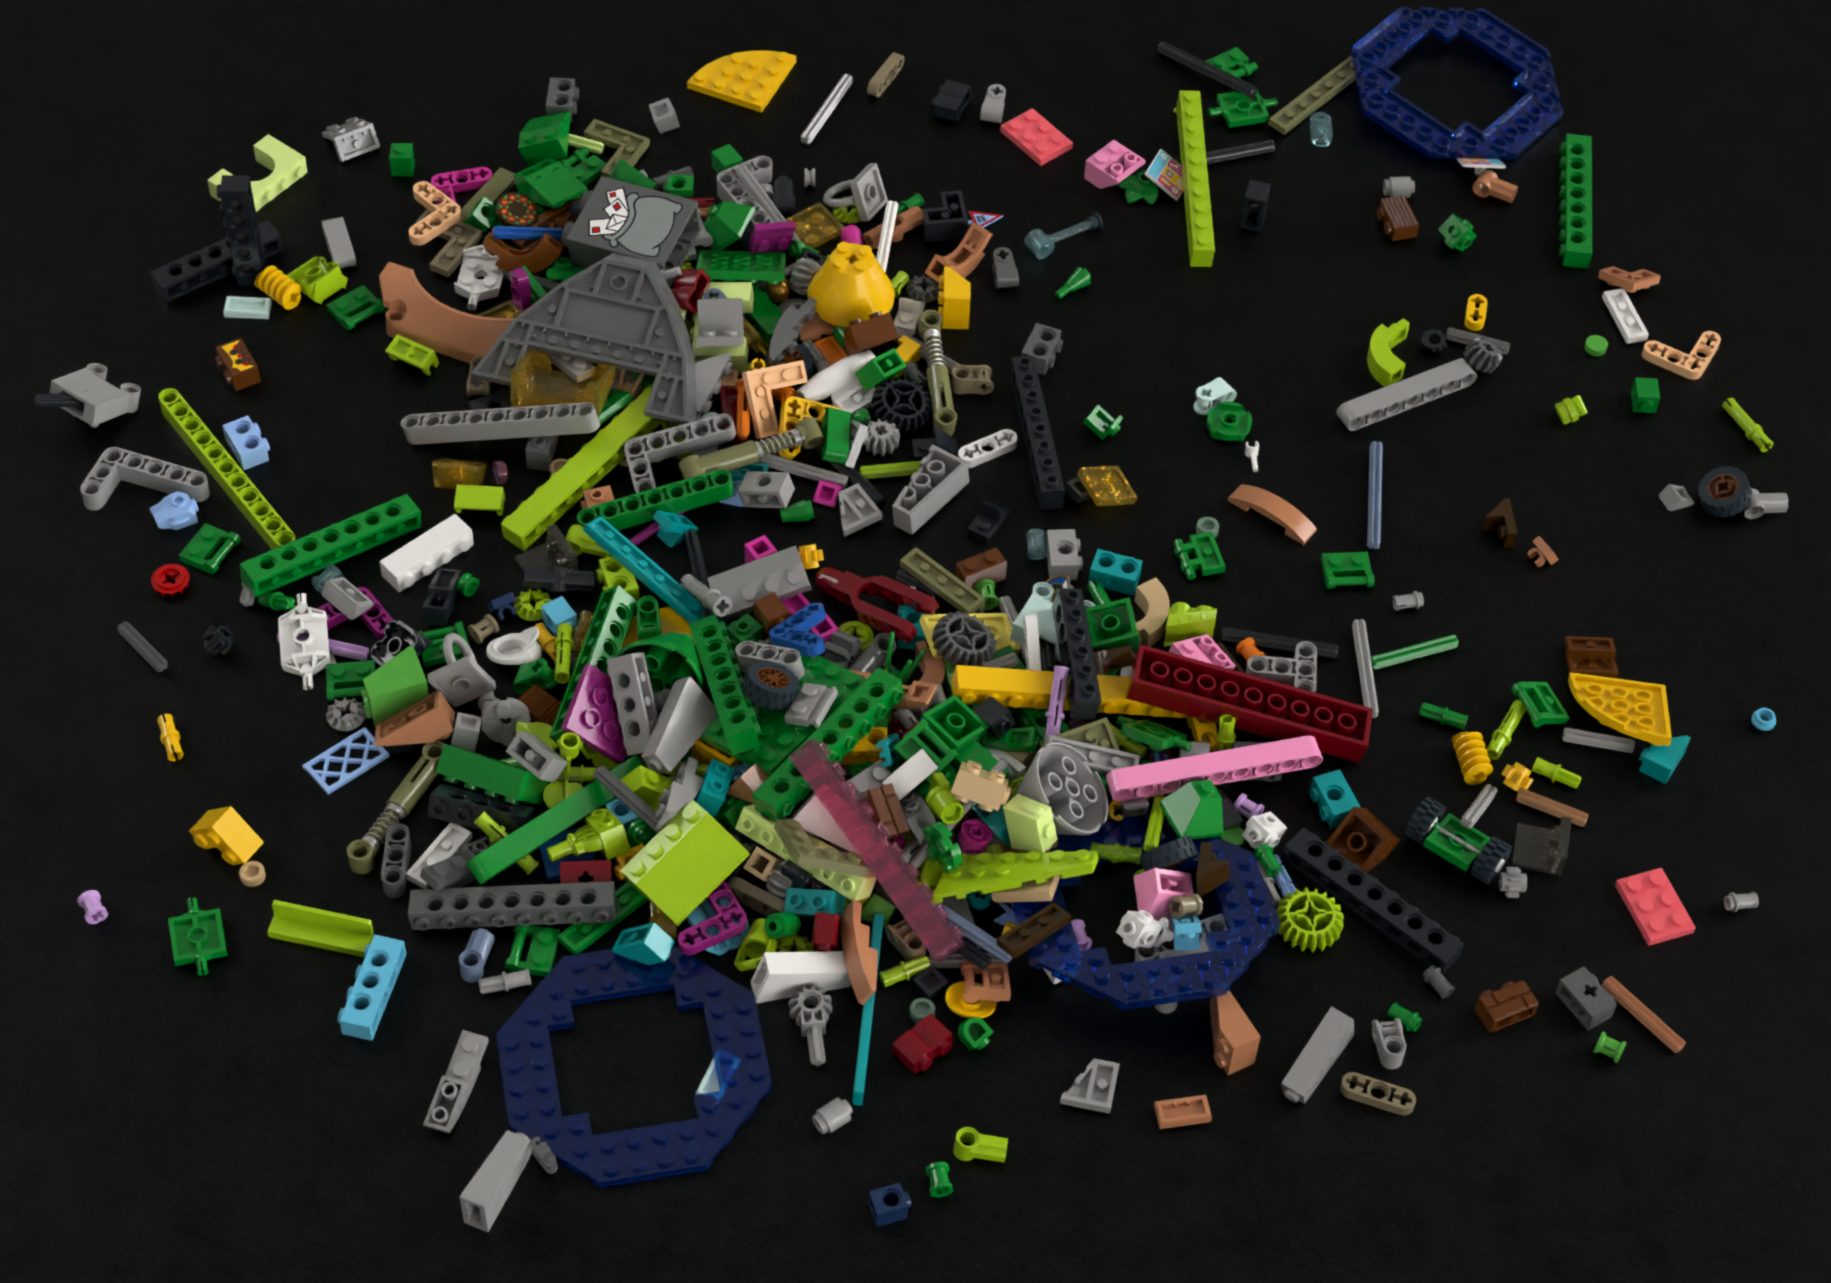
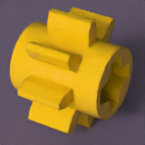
M816 544L799 547V555L804 569L819 567V561L824 560L822 549L817 550Z
M1515 762L1513 767L1507 764L1501 773L1506 777L1503 783L1517 792L1521 788L1528 789L1533 781L1529 777L1532 771L1518 762Z

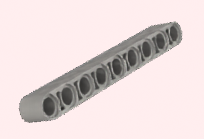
M590 402L411 414L402 419L401 427L407 441L410 444L418 445L592 433L600 427V421L594 405Z

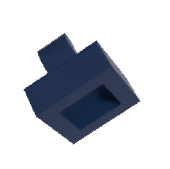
M513 592L491 600L487 607L490 613L497 611V618L503 621L505 619L503 610H508L511 616H515L516 609L512 604L516 599Z

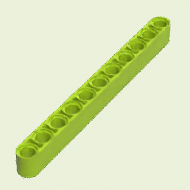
M172 388L161 391L159 402L163 416L268 546L273 550L291 541H295L296 538L291 529L180 393Z

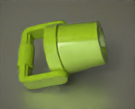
M932 773L926 804L937 819H940L945 824H954L962 818L964 808L961 802L954 798L955 794L951 793L952 786L949 785L943 773Z
M766 919L754 920L747 935L744 937L734 962L739 971L756 969L764 952L776 951V939L769 937L765 931Z

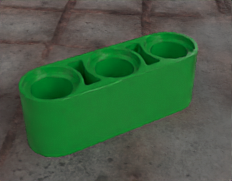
M827 407L823 418L822 434L825 440L822 442L821 460L844 465L849 453L850 412Z

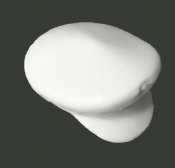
M530 627L521 633L507 634L492 640L486 649L487 657L491 661L502 665H521L541 658L542 649L536 641L539 636L538 627Z

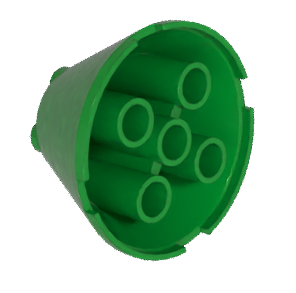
M671 632L636 641L625 646L616 656L644 652L652 691L659 692L662 689H671L676 680L691 676L704 692L700 657L693 638L688 634L682 635Z

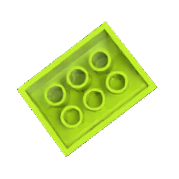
M692 799L620 871L638 892L674 924L679 926L750 853Z

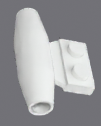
M865 350L839 360L815 374L807 383L802 385L796 391L797 397L815 402L831 397L832 406L850 412V418H852L858 410L867 409L873 405L871 404V399L876 388L867 392L859 383L854 373L871 359L875 358V355L872 351Z

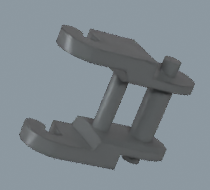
M534 1137L531 1141L533 1156L547 1173H555L558 1169L556 1157L545 1141L537 1145L536 1143L540 1142V1137Z

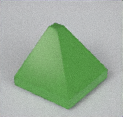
M874 893L861 912V919L873 923L875 914L884 915L883 927L885 928L892 917L896 905L878 893Z

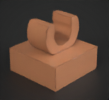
M1540 536L1532 541L1536 548L1530 549L1527 554L1531 559L1536 555H1540L1539 559L1534 562L1537 567L1543 566L1546 560L1551 565L1559 560Z

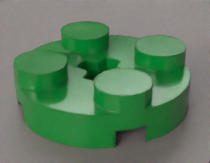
M1221 402L1218 404V407L1214 409L1212 407L1208 412L1206 422L1210 436L1214 439L1225 441H1243L1251 430L1252 416L1248 411L1247 413L1243 410L1244 406L1235 402ZM1227 419H1230L1232 423H1227Z
M936 822L923 829V835L929 846L926 852L932 862L937 861L945 873L955 870L962 864L960 847L958 843L952 844L949 837L953 834L942 822Z

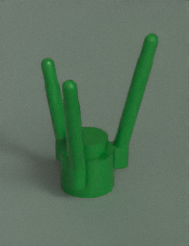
M891 632L884 670L900 678L902 684L906 685L910 676L923 659L927 649H922L913 664L912 660L909 659L902 671L893 669L890 672L895 633Z

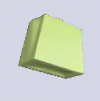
M1017 794L1003 807L1012 848L1044 853L1058 840L1050 806Z

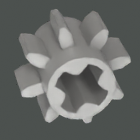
M1506 867V873L1499 874V891H1505L1507 898H1519V892H1526L1527 889L1526 873H1521L1519 867Z

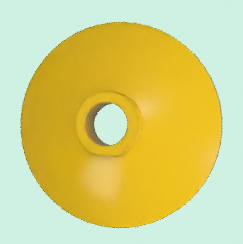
M965 981L951 985L946 991L945 1000L948 1007L962 1017L985 1018L990 1016L996 1009V1001L978 999L975 1003H967L964 1000L963 994ZM975 982V986L982 987V984Z

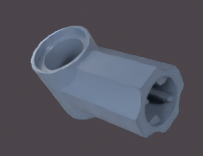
M479 928L478 930H473L465 951L459 956L460 974L466 982L474 983L483 977V967L495 940L494 935L486 929Z

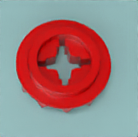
M167 564L159 567L153 573L151 584L155 592H160L162 596L170 594L173 597L174 593H182L183 588L188 587L190 576L187 569L183 566ZM166 577L175 580V583L167 582Z

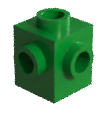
M1454 214L1438 229L1446 238L1444 242L1451 249L1457 248L1460 251L1469 247L1477 237L1472 231L1473 225L1468 220H1462Z
M748 613L737 621L731 622L726 628L733 651L741 642H757L758 639L763 641V626Z
M729 795L725 797L714 819L731 833L736 830L735 827L743 807L752 805V803Z

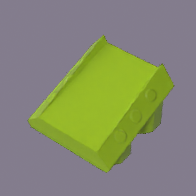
M317 256L287 274L289 279L294 280L295 283L301 286L302 293L321 305L323 300L342 288L346 289L348 280L342 274L338 263H327L326 258Z
M1183 602L1172 604V607H1169L1164 647L1205 634L1213 638L1217 608L1206 605L1190 608L1188 604Z

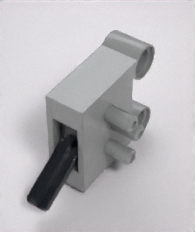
M91 363L86 368L51 380L50 394H37L34 397L36 407H61L74 417H78L88 423L91 427L97 428L102 422L125 413L136 412L138 410L141 388L133 383H123L120 389L106 382L107 367L102 364Z

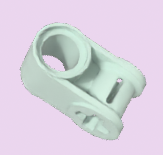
M1218 377L1197 388V401L1194 403V411L1200 415H1208L1209 410L1212 407L1213 409L1218 407L1219 403L1233 402L1237 392L1221 377Z

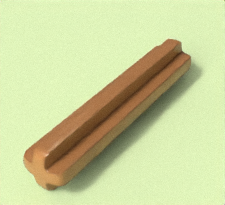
M1522 788L1517 795V802L1578 826L1584 827L1587 822V813Z

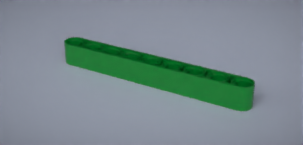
M636 754L610 772L620 780L639 765L647 767L638 754ZM596 779L470 859L466 865L481 885L617 797Z

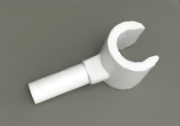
M1255 441V447L1249 446L1248 442H1246L1245 455L1251 460L1253 472L1258 471L1257 456L1259 443Z

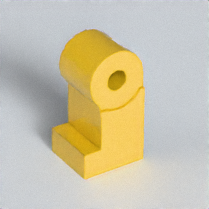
M903 335L898 340L896 351L905 364L909 362L916 363L921 359V345ZM902 371L899 372V373H898L895 377H893V378H896L897 376H898V377L902 376V375H903V372H902Z
M1187 716L1186 721L1188 727L1191 728L1194 742L1210 743V751H1217L1219 741L1216 738V723Z

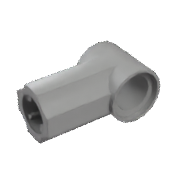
M1751 488V501L1743 509V513L1748 519L1758 518L1764 513L1787 512L1788 496L1787 493H1759L1757 489Z

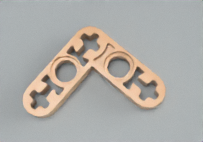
M420 181L413 186L415 200L432 212L409 228L410 242L420 246L458 223L462 215L460 206L429 182ZM437 200L442 201V203L438 205L432 204V202ZM433 222H439V223H441V224L438 225V226H431V225H430V224L433 223Z
M1704 332L1689 355L1658 341L1651 340L1645 343L1642 357L1683 377L1696 380L1702 376L1718 350L1721 338L1716 332ZM1708 341H1711V343H1710V345H1709V347H1708V346L1706 345V343H1707ZM1696 353H1704L1707 357H1699ZM1667 358H1675L1678 362H1671ZM1696 364L1697 368L1693 370L1692 367Z

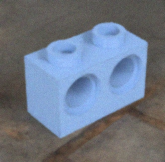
M249 416L222 425L225 440L243 470L269 461L267 452L270 450L269 443L266 438H261L258 424L256 422L252 423Z

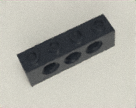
M440 784L430 793L427 817L481 830L473 822L485 811L500 827L503 825L506 828L505 832L509 835L533 820L535 807L523 804L517 805L503 799Z

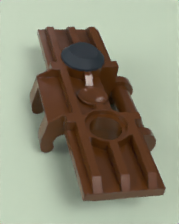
M582 196L570 203L565 202L560 208L547 210L539 215L536 223L530 227L564 228L568 222L575 223L580 215L579 206ZM512 239L522 250L533 247L539 241Z

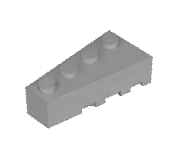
M932 444L929 448V454L920 462V468L911 476L909 485L904 487L892 505L894 526L913 535L969 483L968 462Z

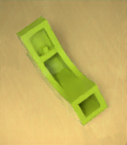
M1404 318L1397 323L1391 324L1389 328L1381 324L1371 337L1367 365L1373 377L1384 387L1394 384L1403 378L1405 363L1396 357L1390 349L1407 338L1410 323Z

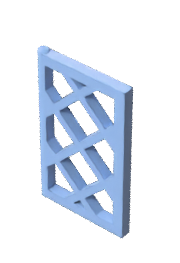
M363 727L303 764L302 767L329 795L387 759L389 753L382 746L377 747L374 743L375 738L366 727ZM362 735L367 739L366 744L352 743ZM346 748L345 757L331 756L337 750ZM351 749L364 750L363 759L349 758ZM369 750L380 753L379 756L372 760L367 759ZM319 761H325L323 771L314 770L311 766ZM329 762L343 763L341 772L328 771ZM348 763L361 764V767L351 773H346ZM326 777L340 778L330 786L325 783Z

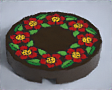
M510 192L503 194L498 199L495 207L497 219L504 226L530 227L536 223L539 214L534 201L521 193Z

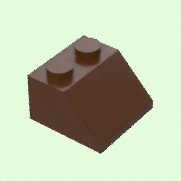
M879 311L869 315V320L862 321L859 318L849 322L850 327L843 330L845 353L851 356L884 345L898 338L899 336L890 312L882 315V312Z
M1353 807L1327 840L1326 844L1337 849L1342 856L1349 861L1355 862L1360 869L1367 873L1386 859L1401 839L1366 808Z

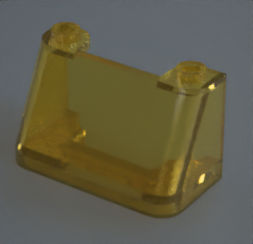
M532 349L511 370L510 402L512 407L590 402L594 405L598 418L616 377V365L601 363L593 370V377L577 383L566 373L551 370V359L545 352Z

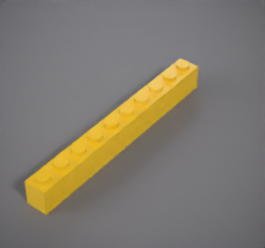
M956 665L951 680L953 695H956L966 705H981L991 696L1006 707L1049 709L1054 672ZM1097 675L1102 700L1098 713L1187 718V715L1126 699L1130 677ZM1067 693L1065 694L1063 711H1070Z

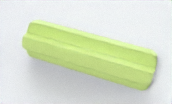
M569 134L568 146L578 149L587 147L589 152L599 155L603 153L604 144L602 142Z

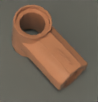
M1488 169L1481 172L1473 185V191L1476 195L1480 197L1491 195L1509 203L1513 202L1518 190V186L1498 179L1497 174Z

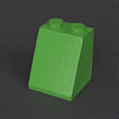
M414 646L407 647L363 679L365 689L361 690L363 702L366 704L363 705L367 719L372 718L374 727H376V724L428 696L427 681Z

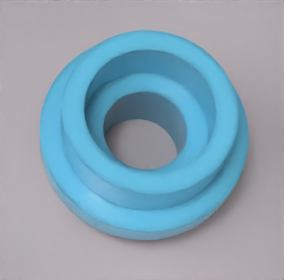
M1760 708L1753 713L1751 721L1756 728L1768 731L1774 728L1776 717L1772 710Z

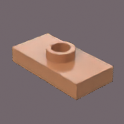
M1206 1094L1156 1101L1154 1103L1159 1129L1207 1123L1212 1120Z

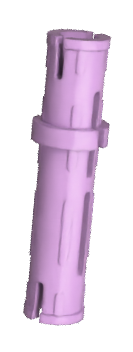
M1054 666L1049 710L1045 714L1047 724L1044 739L1047 735L1056 736L1060 734L1061 721L1065 717L1063 707L1070 669L1068 667Z

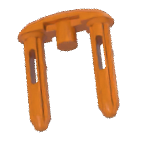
M741 378L734 386L738 391L736 434L740 440H746L750 434V408L744 381ZM791 386L770 390L772 400L773 396H775V400L781 401V406L787 398L791 396L797 397L796 390ZM790 404L789 406L792 407V414H793V413H794V408H793V405ZM787 423L786 429L788 431L792 430L793 424Z

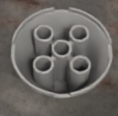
M1062 742L1048 743L1037 752L1018 790L1012 795L1013 798L1020 794L1050 806L1057 835L1093 834L1106 822L1108 816L1107 794L1097 771L1094 773L1085 763L1087 758L1082 753Z

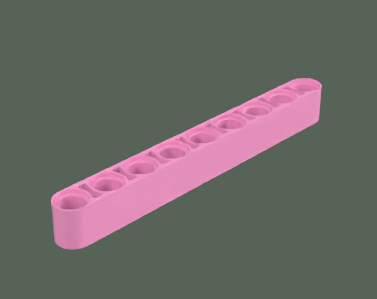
M1302 736L1115 769L1107 774L1106 780L1112 799L1117 802L1173 793L1192 781L1211 780L1214 785L1309 769L1318 766L1322 762L1323 757L1315 737Z

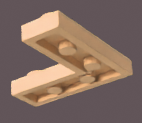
M803 360L742 372L756 439L779 434L770 390L807 383Z

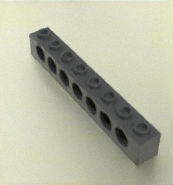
M614 881L445 888L437 892L434 889L411 890L408 917L412 930L516 926L517 924L529 926L590 922L605 923L616 921L617 895Z

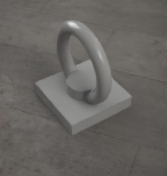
M869 163L854 179L838 183L828 189L823 196L824 203L830 207H845L856 203L861 221H869L888 202L877 163ZM850 188L853 193L852 196L846 198H832L837 193Z
M456 633L447 634L443 639V653L447 665L429 673L428 682L436 690H440L445 699L454 707L495 690L496 682L477 664L474 653L468 643ZM453 643L461 650L464 658L456 661L452 648Z

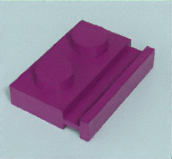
M790 221L754 224V231L751 232L747 246L749 253L788 251V247L792 244L795 223Z

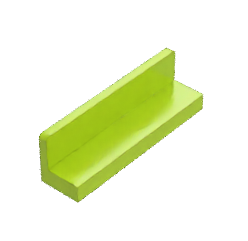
M273 900L274 916L267 931L270 938L364 957L366 945L368 943L371 944L374 937L372 921L369 919Z

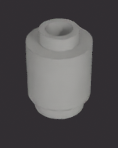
M1389 177V179H1384V196L1393 198L1394 196L1404 195L1406 198H1410L1411 193L1415 192V182L1411 181L1410 177Z
M837 1097L818 1109L816 1114L812 1116V1120L822 1135L827 1132L830 1134L851 1120L850 1114L853 1113V1110L845 1099L841 1101Z

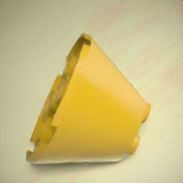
M841 242L810 281L807 299L812 297L817 301L815 311L819 314L820 319L838 327L848 328L850 327L849 322L861 318L862 321L870 319L869 315L879 311L882 312V315L889 313L894 305L895 291L890 279L872 253L870 246Z

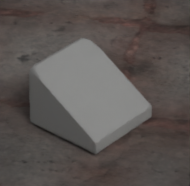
M1668 484L1659 494V498L1669 511L1694 504L1683 486Z

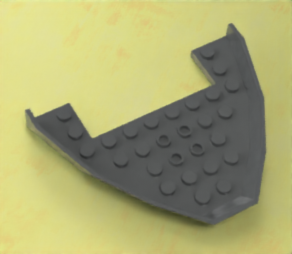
M612 253L558 284L516 317L471 372L475 387L480 386L481 380L515 387L528 349L655 376L656 378L644 411L645 416L678 424L693 422L697 417L695 352L679 304L656 262Z

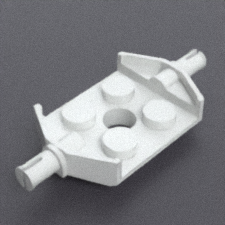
M483 245L463 250L464 258L457 282H454L455 292L469 299L467 304L469 310L472 308L476 310L477 302H480V300L497 297L503 279V269L495 265L497 256L490 255ZM480 276H484V277H485V278L482 279V280L477 279V278L480 277Z
M299 593L296 595L297 606L278 618L281 666L283 671L302 676L303 689L308 690L309 686L311 690L314 688L312 676L326 668V664H332L329 654L328 617L325 611L308 607L306 594L301 593L300 596ZM300 634H309V638L306 641L297 640Z

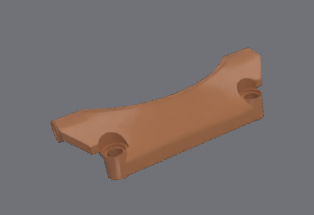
M388 262L379 275L383 306L389 308L386 312L387 335L391 338H395L397 334L435 352L470 363L476 356H485L509 324L515 319L482 317L453 309L432 297L421 286L413 269L392 262ZM528 349L526 358L528 356H535L539 351ZM525 360L518 378L523 377L525 374Z

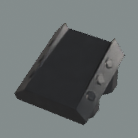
M392 620L388 622L384 629L385 637L374 644L368 657L382 666L409 646H414L418 657L434 641L402 620Z

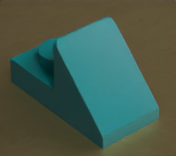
M657 510L653 516V519L659 523L658 527L660 530L657 536L670 548L684 540V533L686 531L694 529L696 532L698 530L697 526L681 514Z

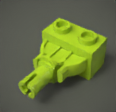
M608 808L593 811L591 815L584 817L586 825L579 828L573 834H567L565 841L546 848L551 862L571 854L579 857L581 856L580 854L600 851L609 860L631 851L623 824Z

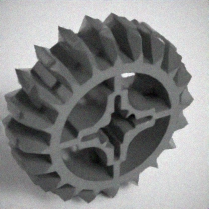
M960 611L954 614L949 612L946 616L940 618L933 629V648L938 650L937 656H943L944 662L949 661L952 663V667L956 665H978L981 667L985 662H989L995 653V634L990 632L991 626H985L984 620L979 621L976 619V615L973 617L969 616L967 611L963 615Z

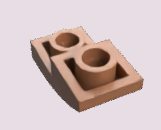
M815 315L810 322L806 321L803 324L804 326L798 338L802 341H807L808 339L818 341L822 334H832L837 326L829 324L820 319L819 315Z

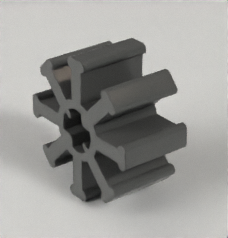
M834 631L831 642L826 641L824 645L827 652L822 657L848 669L862 653V649L859 648L862 640L842 631Z

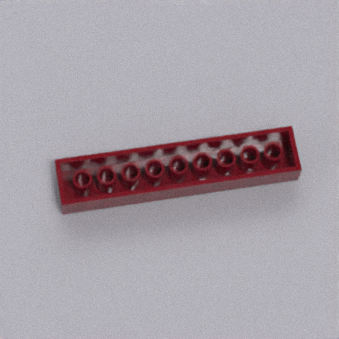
M1141 644L1133 660L1126 699L1216 724L1220 723L1219 719L1222 715L1230 714L1232 717H1235V729L1278 741L1302 736H1313L1321 753L1360 763L1369 743L1372 708Z

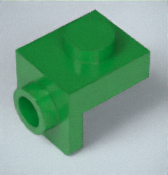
M1097 405L1083 423L1103 440L1109 434L1114 436L1121 428L1119 423L1123 417L1119 415L1116 419H1113L1103 408Z

